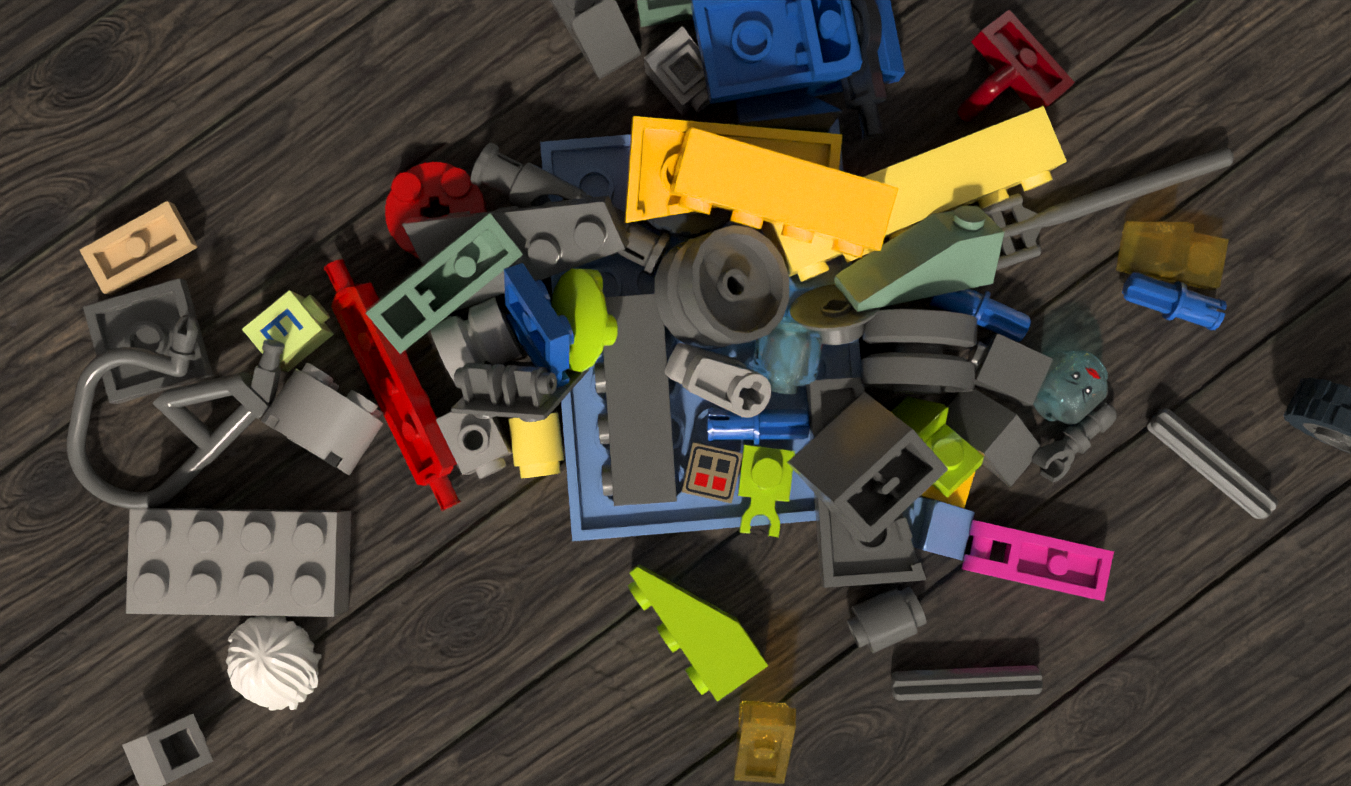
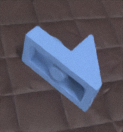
M918 497L902 512L903 517L907 519L913 537L911 541L914 548L963 561L971 522L975 512Z

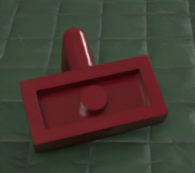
M1008 10L981 30L971 41L995 68L996 72L989 76L958 107V115L966 122L973 121L1009 86L1012 87L1031 110L1042 106L1046 109L1075 82L1018 18Z

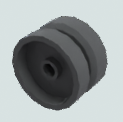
M731 225L676 244L662 258L655 276L654 300L661 321L676 339L701 349L713 350L731 344L750 342L769 335L782 321L789 302V275L782 255L769 238L753 228Z
M879 310L874 318L864 323L865 332L862 340L870 346L894 350V352L874 353L861 360L860 378L863 386L893 390L894 393L915 395H939L941 392L974 391L975 364L964 357L943 355V352L965 351L976 345L978 319L972 315L947 311Z

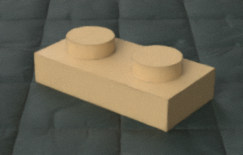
M166 201L80 249V252L102 292L112 296L198 248L176 206Z

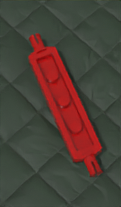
M344 259L330 262L324 267V270L327 272L336 291V297L331 308L417 485H430L441 511L457 505L461 500H459L448 478L457 462L436 421L437 417L430 405L428 394L422 388L409 362L407 351L404 350L400 354L365 313L366 309L379 299L372 283L355 285Z

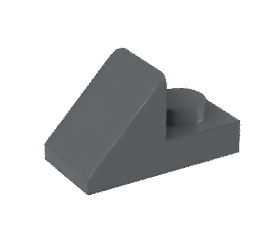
M549 0L599 80L641 55L616 0Z

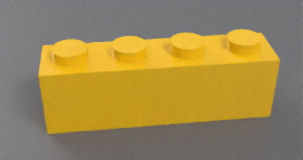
M691 127L685 133L669 194L681 197L679 206L688 210L710 215L712 206L732 211L730 221L761 229L763 221L783 226L781 236L812 244L814 235L833 240L831 250L862 258L864 250L881 251L899 188Z

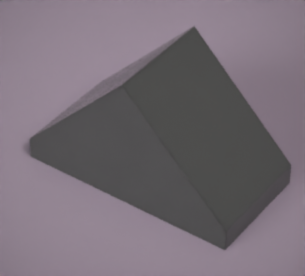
M976 389L971 392H958L946 406L949 408L946 425L984 456L982 464L1008 487L1014 484L1030 465L1036 452L1042 448L1017 414Z

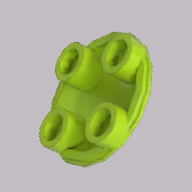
M570 269L559 279L551 299V306L558 316L564 315L573 331L574 344L569 346V370L583 372L592 367L602 353L603 347L613 345L618 334L617 321L613 315L607 312L605 297L602 292V276L596 269Z

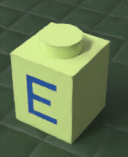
M290 290L242 329L262 354L264 352L262 349L264 340L270 339L282 342L285 346L283 353L280 354L279 367H282V371L289 372L334 335L324 323L330 316L322 305L312 295L304 299L303 296Z

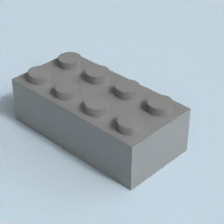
M204 508L130 509L126 614L335 617L349 610L351 511Z

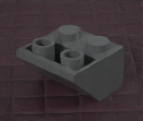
M865 392L859 395L787 461L791 468L856 540L869 543L948 470L944 463L911 427Z

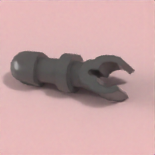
M1104 401L1094 403L1084 412L1085 418L1075 427L1069 425L1062 432L1063 439L1055 441L1050 445L1047 444L1039 449L1031 462L1045 469L1041 470L1040 475L1051 482H1056L1063 478L1069 471L1075 454L1077 452L1084 454L1091 447L1090 440L1099 432L1104 433L1116 421L1117 411L1113 405L1107 404Z

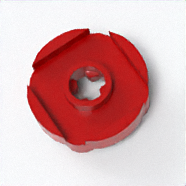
M428 162L414 166L407 172L400 173L394 178L391 191L386 200L385 218L390 234L404 251L420 259L402 224L409 218L423 216L424 209L429 208L432 201L439 200L441 206L449 207V213L470 211V214L487 212L486 202L481 190L472 183L470 176L461 168H456L451 164L442 162Z

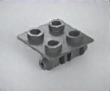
M509 361L503 365L495 364L492 367L491 364L466 363L463 367L457 368L454 374L455 386L462 389L463 397L451 408V411L458 414H472L480 419L499 416L520 418L524 422L545 420L590 369L583 372L569 369L564 370L569 377V384L556 388L557 379L555 374L548 372L545 367H535L533 362Z

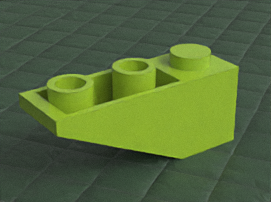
M640 564L630 570V575L634 581L627 585L629 590L644 611L651 606L654 608L663 622L656 627L659 634L673 653L681 648L692 665L686 668L685 671L701 695L710 690L716 701H719L768 667L766 660L736 617Z

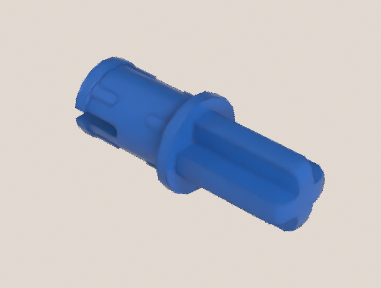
M1136 272L1128 276L1122 288L1126 301L1162 312V317L1166 320H1173L1176 317L1213 331L1220 326L1226 314L1216 311L1217 309L1225 310L1227 308L1224 300L1188 290L1186 284L1180 281L1172 285Z
M971 289L960 290L934 296L929 305L944 311L975 316L978 319L977 325L1015 342H1020L1025 337L1031 324L1028 315L990 299L991 293L988 291L982 294Z
M708 408V441L754 440V445H759V439H806L809 435L810 418L808 411L805 409H764L758 415L746 418L726 409Z

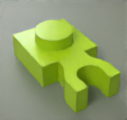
M743 445L737 496L750 497V504L741 516L739 532L750 534L752 518L762 514L769 520L767 535L779 537L780 520L775 511V502H789L793 469L787 461L795 455V451Z

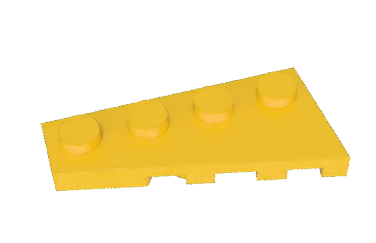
M633 116L624 223L693 212L679 206L681 197L669 194L685 133L691 127L839 170L842 134Z

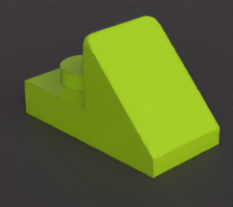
M906 397L891 413L911 427L948 468L932 484L948 498L982 465L984 456L946 425L949 408L944 404Z

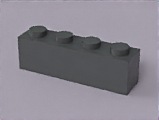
M654 294L605 297L607 312L613 315L617 321L618 334L613 345L603 347L604 362L595 363L597 393H606L608 412L598 414L600 444H610L611 457L610 465H602L603 495H613L614 506L677 502L668 376L665 375L667 365L665 327L661 321L654 300Z

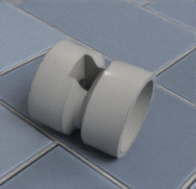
M496 297L469 307L467 320L458 315L449 316L430 329L440 357L453 381L456 369L463 367L466 363L484 364V361L487 360L492 365H503L522 356L514 332L506 321V315Z

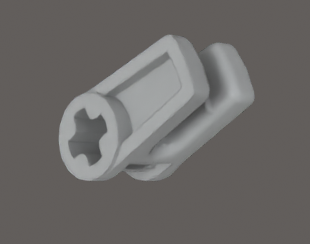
M677 344L665 368V375L682 384L689 392L741 417L750 418L758 415L765 409L771 397V385L762 374L747 369L746 365L736 358L688 344Z

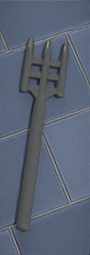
M1220 148L1056 204L1039 213L1024 208L1022 205L1023 197L1019 193L982 210L1004 231L1001 246L1004 255L999 256L996 270L1040 256L1042 250L1035 240L1041 228L1062 224L1228 167L1233 163L1234 155L1229 148ZM1011 209L1016 222L1006 226L1002 211ZM1020 234L1025 248L1015 251L1010 237Z

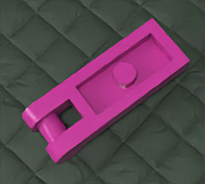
M972 520L969 535L974 537L970 555H964L963 570L1104 601L1114 551ZM993 540L1007 543L1003 563L989 560Z

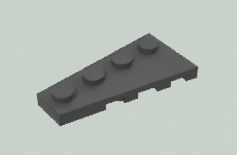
M609 196L546 202L542 206L518 208V206L502 207L496 211L470 214V211L449 213L445 217L427 218L426 216L412 217L402 224L422 264H424L490 213L523 254L509 267L523 263L535 281L626 249L630 243ZM504 271L453 312L504 294Z
M860 377L809 380L806 382L808 414L810 418V440L859 395L865 392ZM814 493L820 582L822 587L926 580L921 562H918L911 541L913 537L907 519L903 517L902 513L870 543L856 540Z

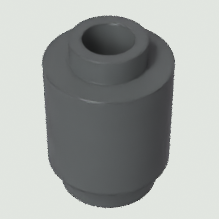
M894 587L852 606L854 617L847 620L848 627L857 646L861 648L867 645L872 653L917 634V628L927 624L923 609L910 587L900 591Z

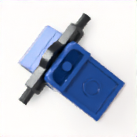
M692 0L691 10L710 104L800 88L811 96L843 91L847 109L858 110L862 139L869 140L884 135L877 104L884 102L887 98L884 84L899 82L905 74L890 0Z

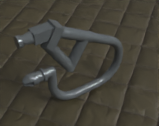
M183 315L174 327L173 344L168 350V355L170 356L137 347L115 348L98 355L85 367L79 377L68 429L67 455L77 479L94 496L115 506L127 509L154 508L167 503L208 464L212 463L256 418H261L267 412L276 397L282 367H279L280 354L283 353L285 345L276 340H264L262 346L264 352L259 364L255 367L253 376L246 372H240L167 389L152 403L198 447L161 486L147 492H132L115 487L104 481L92 468L86 453V437L95 389L100 378L106 372L121 365H136L175 377L184 376L188 371L190 360L195 358L194 345L197 342L199 332L198 324L195 317H191L188 328H186L189 315ZM231 395L241 403L214 432L186 407Z

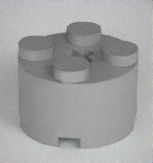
M306 363L301 371L298 369L294 370L261 419V422L279 431L291 441L334 467L342 459L337 468L350 476L382 427L383 423L378 420L382 412L376 409L377 405L353 390H350L348 395L344 397L337 392L339 386L333 382L332 377L315 366Z

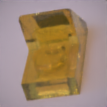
M1128 221L1124 225L1116 271L1129 274L1137 272L1159 280L1173 283L1180 281L1188 286L1215 290L1220 288L1229 239L1193 232L1194 224L1189 222Z
M741 701L738 715L734 780L784 784L796 728V708H789L787 704Z

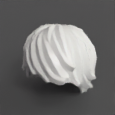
M256 616L247 619L245 623L239 625L229 636L228 641L231 644L229 645L226 659L228 676L232 687L246 699L260 706L269 707V710H282L287 706L290 707V710H294L299 702H304L307 695L313 693L314 688H317V664L322 658L321 654L313 652L314 643L310 641L307 632L300 626H297L294 621H286L284 616Z

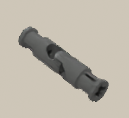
M491 142L481 152L470 178L472 183L477 186L485 184L509 197V203L519 208L542 206L546 202H552L549 195H558L563 198L562 201L592 197L582 189L530 162L523 165L500 153L499 147ZM614 207L630 243L626 249L610 255L614 256L618 253L643 266L644 273L652 276L666 252L671 236L666 233L659 236L634 222L624 223L625 212Z

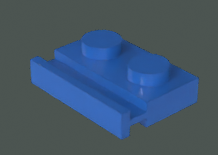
M523 263L504 269L505 305L510 311V314L506 315V321L535 367H545L548 372L554 373L557 379L556 388L569 384V377L564 371L569 369V346L574 344V335L569 321L564 315L558 316L551 306L550 297L544 283L541 280L535 281Z

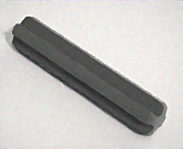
M1160 409L1150 419L1147 428L1152 434L1252 517L1264 520L1275 510L1278 500L1273 494L1170 409Z
M1033 665L895 671L891 677L892 695L898 701L1038 695L1042 692L1043 686L1041 670Z

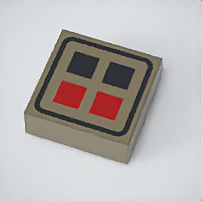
M693 442L682 493L732 504L743 453Z

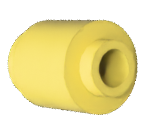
M550 413L545 420L536 422H524L520 418L508 419L514 466H519L521 478L561 473L559 461L564 460L558 413Z

